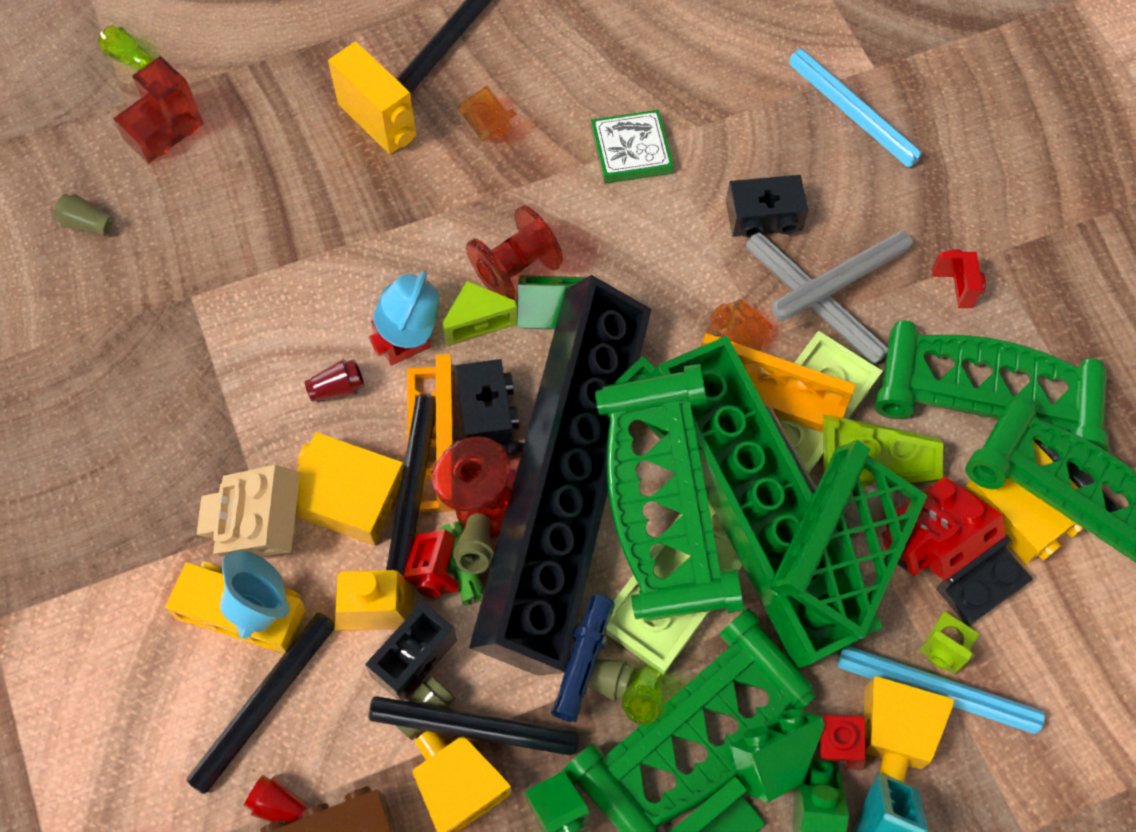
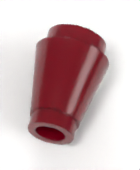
M342 359L311 377V379L305 380V387L312 402L355 395L357 390L365 387L361 371L355 359L349 361Z

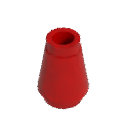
M263 774L252 788L243 805L252 811L251 816L271 823L286 820L287 824L304 818L302 812L310 808L275 776L270 779Z

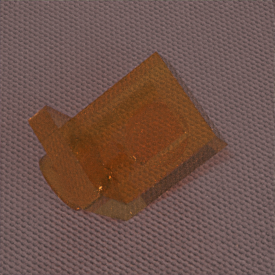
M485 86L458 106L459 111L482 142L491 135L497 140L512 128L509 122L517 115L514 109L506 112L488 86Z
M741 298L728 304L723 303L719 305L710 316L711 324L706 333L717 337L721 335L728 336L730 341L760 351L773 325Z

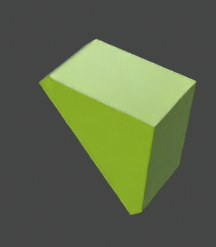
M466 281L443 321L447 347L517 325V306L515 301Z

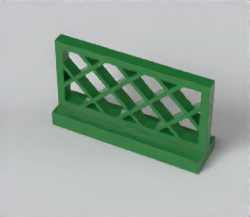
M859 440L836 447L769 588L782 597L792 596L856 639H864L928 495L868 455L870 448ZM863 468L874 474L878 491L864 494L859 478ZM899 491L911 499L904 515L897 516L890 492ZM880 495L887 519L873 523L866 499ZM856 502L862 526L848 529L843 511L848 503ZM888 524L893 542L888 550L881 551L874 527ZM864 530L871 554L856 558L850 534ZM839 537L846 561L831 565L826 548L830 539ZM872 559L877 577L873 585L865 587L858 563ZM848 566L855 590L839 594L833 570ZM823 573L829 598L819 600L808 593L807 588L814 575ZM857 596L861 613L856 623L846 617L841 599Z

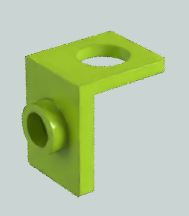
M944 611L918 651L926 655L937 667L955 674L972 657L973 653L970 652V649L978 638L979 633ZM945 628L957 630L962 636V646L941 633V631Z

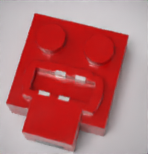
M944 476L923 491L928 496L897 564L913 576L929 566L931 572L946 581L1006 537L1003 514ZM911 500L896 510L897 516L906 513ZM886 524L887 530L881 534L884 548L888 550L893 542L889 525Z

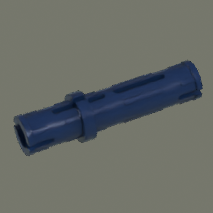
M598 594L596 596L591 595L581 626L575 629L573 651L551 710V714L554 717L563 721L577 722L600 649L605 648L607 642L605 633L616 605L608 597Z

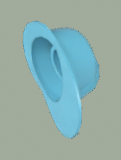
M423 270L418 276L414 274L399 276L392 285L387 286L383 290L377 304L373 319L376 330L385 340L395 346L417 348L425 344L432 333L438 317L439 293L436 287L427 280L426 271Z
M237 550L229 552L224 557L222 570L225 586L220 600V611L225 618L236 625L241 638L247 639L253 632L264 631L275 619L285 618L289 614L290 609L283 581L272 564L248 551Z

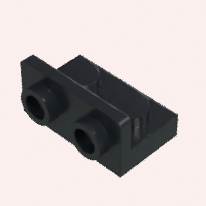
M1007 534L1005 538L946 581L943 580L936 588L967 626H971L1033 580L1006 548L1012 541Z

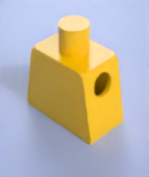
M395 570L338 572L335 631L398 629L413 612V587Z
M874 676L865 688V753L882 758L880 773L905 783L908 767L923 769L930 764L953 708L954 699Z
M426 731L415 740V745L426 761L417 766L412 773L437 832H459L512 794L508 782L464 736L459 737L448 746L440 733Z

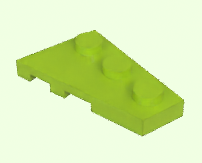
M823 414L824 472L836 447L859 440L870 448L868 453L870 457L909 483L940 480L943 478V442L938 437ZM863 468L859 477L862 488L866 484L871 486L875 482L874 474Z

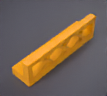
M706 333L701 346L720 339V337ZM731 341L765 407H772L777 417L822 433L823 414L840 418L844 417L856 384Z
M436 354V367L407 368V446L415 400L421 394L416 390V379L436 378V390L431 394L436 397V425L433 427L430 446L436 450L437 460L426 469L424 482L429 479L437 486L438 501H421L419 513L456 511L454 376L451 354Z

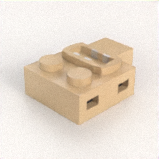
M270 465L223 476L218 493L201 496L196 535L213 539L215 541L213 554L223 557L229 552L237 550L248 551L260 557L292 552L300 472L278 465Z

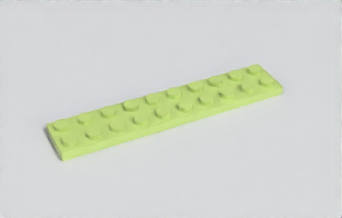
M820 331L815 334L794 362L856 384L843 417L845 419L851 418L882 373L881 369ZM777 417L807 472L810 474L823 456V433ZM708 500L720 571L737 569L739 572L743 566ZM680 513V514L677 516V518L674 520V522L671 524V526H672L683 514ZM657 543L650 552L652 558L657 561L653 567L654 573L660 578L668 577L690 557V555L662 543ZM633 575L614 600L616 605L610 617L606 634L664 675L710 611L645 622L643 619L635 620L631 595L639 594L640 588Z

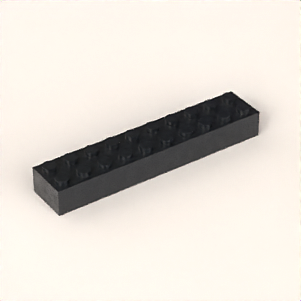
M593 275L565 290L469 646L472 650L537 676L562 673L566 670L608 494L607 446L610 417L607 414L599 415L595 391L603 390V386L614 385L640 359L652 310Z

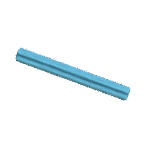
M798 49L791 55L790 66L906 167H912L918 162L922 155L919 148L804 49Z
M851 646L843 647L840 652L838 667L842 670L869 679L878 676L954 699L953 707L1032 734L1040 732L1044 725L1045 713L1042 710Z

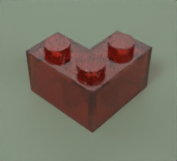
M161 56L132 75L141 99L113 118L123 140L148 164L166 154L170 148L185 137L195 133L203 125L187 80Z

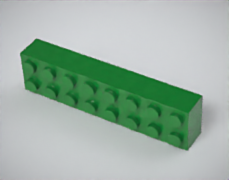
M724 336L658 364L649 378L684 372V366L701 365L707 405L691 407L707 498L794 666L799 669L859 639L845 632L792 596L782 597L769 588L813 495L729 337ZM830 539L826 549L831 565L845 562L844 552L837 539ZM848 566L833 570L839 594L855 590ZM823 573L814 575L807 588V592L819 600L829 598ZM857 596L841 599L846 617L856 623L861 613ZM876 613L866 636L883 627Z

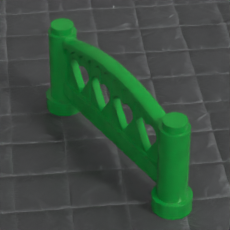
M906 320L897 321L894 327L891 328L883 385L877 391L875 400V411L881 416L891 419L908 418L914 413L916 402L999 419L1007 404L1016 397L1021 396L1033 401L1036 406L1035 417L1041 421L1074 433L1108 452L1109 435L1104 431L1107 369L1101 360L1094 358L1085 359L1077 367L1044 352L1008 341L970 335H919L916 325ZM933 354L937 358L948 357L953 360L954 366L940 380H936L924 359V355ZM969 361L975 366L987 365L991 369L992 374L978 388H974L961 363ZM1007 369L1013 374L1017 372L1025 373L1029 377L1030 382L1016 396H1013L1002 379L999 370ZM1046 377L1051 382L1061 380L1066 383L1068 390L1052 404L1039 385L1037 378Z
M701 365L684 366V372L603 386V390L595 391L599 415L607 414L610 417L607 446V481L612 516L624 555L640 588L639 594L631 595L635 620L643 619L645 622L727 608L728 613L745 611L737 569L720 571L691 407L707 405ZM635 420H641L669 432L645 455H637L632 450V442L635 438L630 435L629 426ZM641 461H648L676 474L655 494L645 496L639 490V484L642 479L637 475L636 467ZM648 502H656L683 515L661 536L652 537L646 530L649 519L644 516L643 508ZM662 543L688 554L690 557L668 577L660 578L654 573L653 567L657 561L652 558L650 550L654 544Z
M1020 396L1011 400L1005 407L982 449L974 451L967 462L965 471L970 480L986 489H998L1009 478L1136 563V471L1092 442L1035 417L1036 406L1030 399ZM1037 439L1044 444L1045 448L1056 451L1059 455V460L1043 466L1037 465L1032 440ZM1067 462L1076 464L1080 471L1088 472L1093 477L1094 483L1078 489L1072 488ZM1102 484L1109 486L1115 494L1123 495L1128 501V507L1111 513L1108 512L1103 497Z
M750 608L739 614L719 633L720 638L729 648L605 756L597 745L592 743L562 770L573 785L577 782L619 832H657L658 827L662 823L684 814L709 799L735 776H738L729 745L742 739L746 731L755 727H765L777 721L778 716L792 706L795 709L802 710L817 696L812 690L813 685L757 625L760 619ZM734 682L763 690L767 694V705L756 707L754 717L745 718L739 713ZM703 709L732 717L737 721V732L726 734L725 742L721 746H714L708 740ZM672 736L700 744L706 749V760L700 763L695 762L692 773L682 774L678 771ZM640 764L668 772L675 778L676 784L674 789L663 791L662 799L657 803L647 801L644 796Z

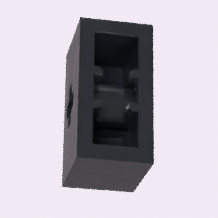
M801 175L734 180L729 182L726 206L732 237L745 236L751 238L757 233L792 234L796 231H803L808 214V206Z
M502 359L456 365L467 443L473 442L481 445L483 441H488L489 447H492L493 445L512 442L513 430L520 429L517 407H509L507 395H514L511 372H503ZM492 401V406L485 407L484 402Z
M422 601L367 661L365 666L370 676L397 700L404 701L457 642L455 629Z

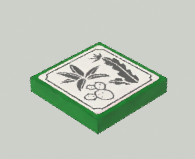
M659 110L591 120V130L604 184L673 173L674 166Z

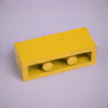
M185 562L165 606L166 610L176 620L284 655L295 641L307 612L297 592L284 587L290 609L289 614L285 618L275 619L266 630L253 632L250 637L244 639L239 636L236 625L225 618L220 611V600L225 586L223 570L207 562H201L200 566Z

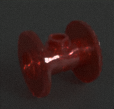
M528 206L518 207L514 212L518 232L492 250L476 238H472L466 244L467 255L471 265L486 288L512 300L515 299L516 294L510 279L511 277L522 272L523 269L536 260H539L544 266L554 271L561 268L564 262L562 249L553 231L543 218Z
M476 436L464 438L450 445L441 457L438 458V462L434 466L432 480L434 491L443 504L456 510L457 519L463 522L464 529L469 516L483 514L491 521V537L499 538L517 471L510 468V460L507 453L494 440Z

